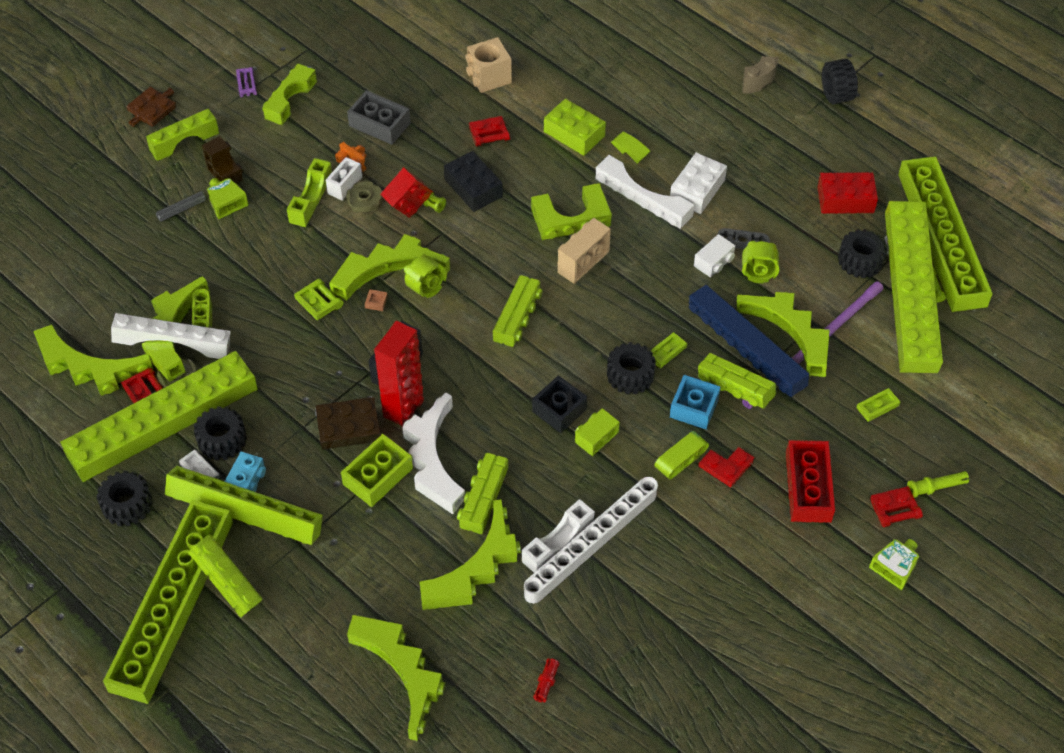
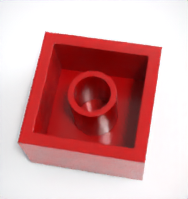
M403 167L380 195L393 208L410 218L428 200L433 191L420 178Z

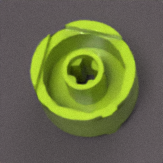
M750 241L742 253V273L748 277L749 281L766 283L769 282V279L778 276L779 252L776 244Z
M421 254L412 263L407 264L404 269L407 287L426 298L435 296L442 289V286H440L442 281H446L447 278L446 269L425 254Z

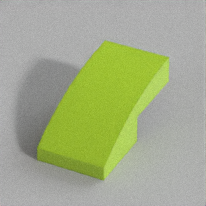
M622 132L611 142L622 154L627 153L637 164L650 153V150L645 145L625 132Z

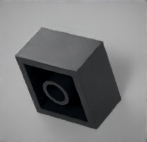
M559 375L532 398V412L559 433L566 430L587 410V396Z

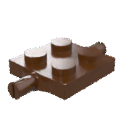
M151 86L127 105V110L135 116L129 121V124L134 127L137 123L144 122L154 127L176 108V103L169 99L174 94L173 89L168 88L164 93L158 92Z

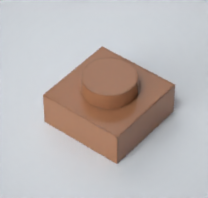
M369 289L365 308L383 311L388 293Z

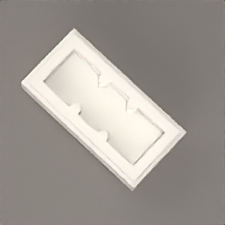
M193 450L179 460L183 468L215 479L220 478L219 473L196 450Z

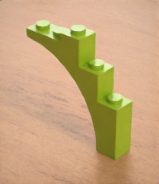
M404 234L395 249L378 243L368 258L351 252L331 280L330 290L335 296L348 300L356 290L368 281L392 271L405 269L407 264L412 263L421 254L429 256L442 265L447 273L450 270V258L444 254L421 247V240Z
M202 276L173 294L165 291L152 299L154 310L157 313V316L152 319L181 323L187 312L192 308L193 293L198 289H205L210 293L206 279ZM151 340L142 343L145 354L149 355L153 365L169 382L186 373L182 360L176 353L175 342Z
M776 292L775 297L737 295V312L757 316L778 325L798 344L803 353L806 371L809 373V376L826 377L830 330L811 328L812 311L793 310L794 293Z
M52 325L34 331L50 375L69 369L75 385L84 384L94 379L101 396L119 390L117 383L148 368L153 369L148 354L126 359L91 357L68 346L57 335Z
M493 500L494 515L491 529L485 542L473 557L451 573L435 579L420 581L423 610L473 604L472 596H476L475 585L495 583V575L499 574L498 564L517 562V554H521L520 542L515 541V534H510L509 524L505 525L504 519H507V508L502 507V500Z
M353 615L347 632L349 643L364 647L379 655L400 676L410 699L409 739L418 741L419 734H423L426 721L424 716L425 713L429 714L431 701L437 702L439 695L444 693L445 682H442V674L423 670L426 659L423 657L422 649L404 645L406 633L403 632V625Z

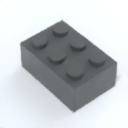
M367 90L347 111L350 127L391 145L410 124L409 108Z

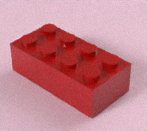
M789 440L786 449V465L791 522L831 523L835 513L829 441Z

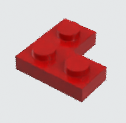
M739 447L727 460L713 450H710L699 462V467L731 488L754 462L755 457Z

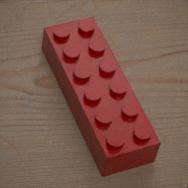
M395 321L374 351L383 417L403 427L404 423L413 417L416 408L422 405L424 397L417 330L399 321Z

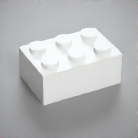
M695 153L672 184L670 196H680L694 204V211L701 214L725 181L727 166L699 153Z

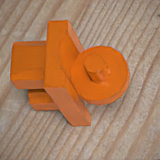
M342 142L340 144V151L335 154L336 161L341 163L347 157L360 163L362 172L367 169L364 165L366 154H364L365 148L361 145L350 147Z

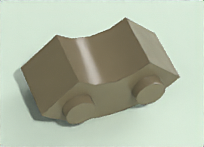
M762 56L756 65L745 67L742 93L758 92L764 86L770 85L776 75L778 57Z

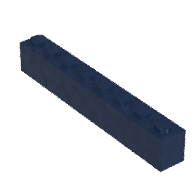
M705 285L689 295L690 310L696 313L705 324L712 327L717 335H721L730 346L738 350L742 357L747 358L756 369L763 372L768 380L776 383L782 392L792 397L808 386L809 373L709 286Z

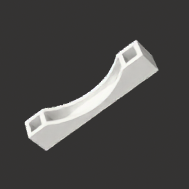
M608 155L596 167V179L599 182L604 183L614 191L626 196L629 200L653 212L671 225L681 229L693 217L694 204L680 196L660 195L642 188L628 175L623 163Z
M115 313L111 326L113 343L133 345L138 342L151 340L171 341L186 345L201 352L206 357L216 359L228 355L230 347V331L118 313Z

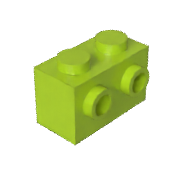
M602 408L599 412L593 413L584 425L578 426L575 431V443L593 456L619 433L620 422Z

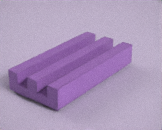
M253 67L236 69L240 97H244L243 94L250 96V93L257 95ZM247 72H250L252 88H249ZM240 73L244 75L246 89H242Z

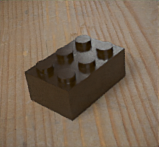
M374 397L315 405L322 450L372 443L380 437Z

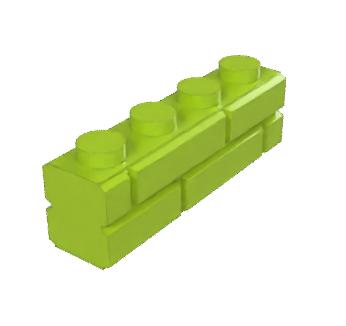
M523 275L519 276L493 329L494 342L504 343L507 346L513 347L516 341L521 340L522 328L527 327L529 314L533 313L536 307L535 301L540 299L542 295L539 280L529 279V277Z
M709 353L705 360L698 365V376L702 381L720 386L721 391H728L735 398H742L752 406H759L764 409L769 401L775 397L776 383L712 353Z
M485 453L484 458L479 459L477 476L473 475L470 483L471 491L466 492L464 497L465 506L459 509L457 515L461 529L478 534H483L493 509V500H496L508 470L507 458L490 453Z
M211 534L195 544L188 552L203 572L209 576L211 582L232 608L236 609L235 611L240 618L263 600Z

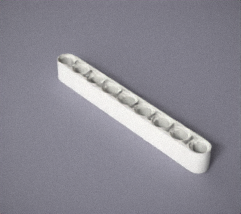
M652 477L641 479L532 574L524 583L525 600L533 604L541 601L651 504L657 495V481ZM579 550L581 551V553H575L573 551ZM560 563H565V564H567V565H566V566H561V565H559V564H560ZM545 576H551V577H553V578H551V579H546V578H544V577H545ZM530 589H536V590H538V591H536V592H531V591H529V590H530Z

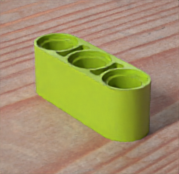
M198 289L193 293L192 325L212 328L213 306L210 294L205 289Z
M692 431L662 454L654 466L670 480L704 454L709 447V443L695 431Z

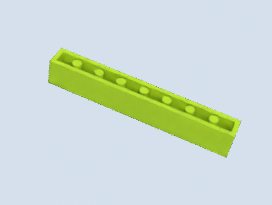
M175 466L166 475L165 495L187 503H191L194 500L230 510L232 519H237L248 525H254L266 531L298 540L304 544L312 545L320 536L323 517L321 514L180 466Z

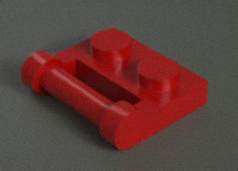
M502 116L469 122V128L476 147L484 143L510 140L509 132L506 129Z
M148 368L121 382L122 387L133 404L152 394L144 383L145 380H149L156 392L163 389L155 377L156 373L152 368Z
M909 486L874 494L870 497L882 527H888L892 523L912 518L920 519L923 517L922 510L917 505ZM908 508L910 509V511H906V512H902V513H898V514H894V515H890V516L887 515L888 513H892V512H896V511H900V510H904V509H908Z

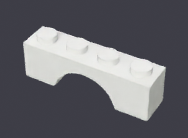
M579 499L565 512L560 523L550 534L540 539L536 537L522 549V563L535 573L594 521V511Z

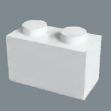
M345 157L326 179L328 194L343 201L348 189L353 188V184L362 179L361 164Z
M718 234L695 254L694 267L711 278L715 273H719L727 262L730 263L734 259L735 245Z

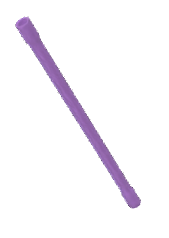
M876 281L864 294L824 328L830 330L829 337L883 290V285L880 282ZM801 350L792 357L798 364L804 360ZM742 400L746 408L751 409L753 407L748 401Z

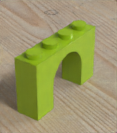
M600 183L582 187V200L586 210L578 216L568 217L556 212L549 194L531 197V210L542 240L577 233L586 222H590L593 218L607 227L611 226L612 214Z

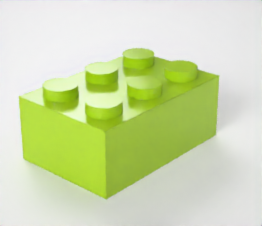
M566 98L544 117V132L583 156L605 137L606 122Z
M382 434L341 472L343 485L369 506L373 507L413 469L412 455Z

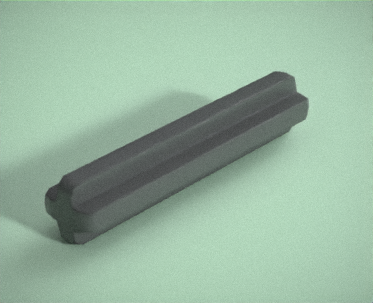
M200 191L157 211L156 216L159 221L166 220L204 202L206 196Z

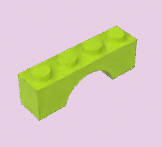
M297 64L290 71L286 79L281 82L278 89L272 93L269 100L264 103L263 112L265 119L283 125L291 115L290 105L287 100L297 93H309L317 82L315 70Z
M206 109L146 136L150 152L159 161L172 155L176 145L184 138L199 136L205 140L219 134L216 118L209 109Z
M313 159L307 170V180L300 197L293 196L287 207L289 223L302 227L307 226L327 188L326 179L332 173L331 162Z

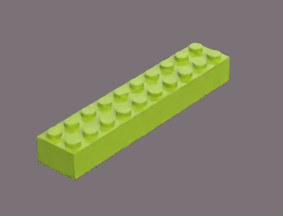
M928 157L902 161L898 176L908 201L926 202L932 263L937 271L951 311L987 308L993 293L937 158Z
M889 201L885 212L899 369L901 373H938L943 364L926 202Z
M234 351L60 443L82 482H85L196 423V419L202 417L204 411L208 412L210 408L217 409L218 406L224 408L258 390L255 376L237 351Z
M194 500L191 501L103 680L109 693L149 704L208 578L188 552L195 544L209 534L222 548L233 524L230 510Z

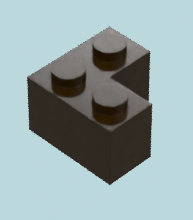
M219 136L201 145L207 170L214 178H218L220 182L225 179H231L235 184L243 181V169L239 163L236 164L230 154L231 146L227 141H224Z

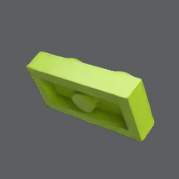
M673 332L651 350L653 356H655L656 365L661 369L686 349L687 343Z
M888 388L858 403L857 410L869 422L898 407L900 400Z

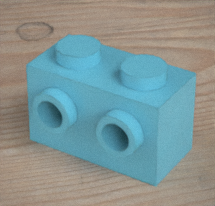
M240 452L225 482L256 492L257 483L260 478L264 477L266 472L263 458Z

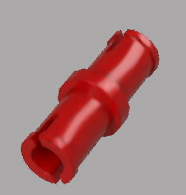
M550 658L546 660L543 673L538 677L539 683L533 695V698L538 702L542 703L543 700V703H545L550 688L554 686V677L560 665L555 659L551 658L550 661Z

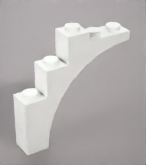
M445 393L441 398H437L429 411L426 410L421 418L414 415L411 419H408L403 425L404 439L414 444L410 448L409 454L412 455L413 466L420 470L414 478L415 489L454 514L464 503L465 490L446 473L436 451L439 428L445 416L453 407L452 396Z

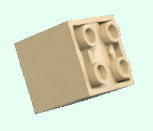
M498 37L467 47V54L465 56L468 66L466 71L468 76L472 77L474 86L478 87L481 93L512 83L511 57Z

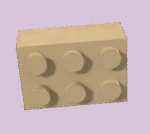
M595 218L590 222H586L580 231L574 233L570 240L559 247L558 273L575 284L609 253L611 229Z

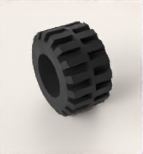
M846 58L826 62L822 68L821 78L823 91L831 104H838L854 100L858 91V80L851 61Z
M857 229L855 232L851 231L848 235L846 234L844 239H842L838 254V263L842 265V270H846L847 274H853L857 278L858 276H861V278L868 276L870 278L873 277V274L877 275L883 267L887 253L885 240L881 239L879 234L876 235L873 231L868 232L866 229H863V231Z
M628 342V345H625V343L620 344V347L616 346L614 351L609 353L607 361L608 382L612 383V387L614 389L618 388V392L622 393L624 391L625 394H630V392L638 394V391L642 393L645 391V388H649L654 380L656 365L655 356H653L651 350L647 351L648 348L646 346L641 347L639 343L634 345L633 342ZM634 366L637 367L638 370L629 371L624 369L623 367Z
M218 406L217 409L210 408L208 412L204 411L202 417L196 419L194 435L199 450H201L203 455H207V458L212 459L214 457L215 460H220V458L227 460V457L231 456L233 458L236 456V452L240 453L242 451L241 447L245 446L247 436L240 414H237V411L234 409L230 411L229 407L222 409V406ZM220 430L228 431L223 436H212L214 433Z
M118 471L115 472L116 475L107 476L108 479L101 482L102 486L98 487L97 500L106 520L109 519L110 523H116L117 526H122L123 524L130 526V523L134 522L137 524L139 519L143 520L146 518L145 513L149 514L153 502L149 487L143 476L140 474L137 476V473L133 471L131 473L128 471L120 473ZM127 494L133 495V497L126 502H116L121 496Z

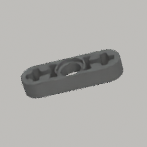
M728 228L718 231L719 235L722 237L727 236L725 239L734 244L735 248L745 249L751 239L756 242L763 241L769 243L770 241L769 236L764 233ZM744 237V238H746L748 241H747V242H741V241H739V238Z

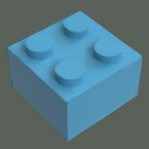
M683 375L671 404L669 418L707 429L719 400L721 387Z

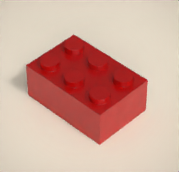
M873 172L820 173L817 189L821 214L875 212L878 196Z

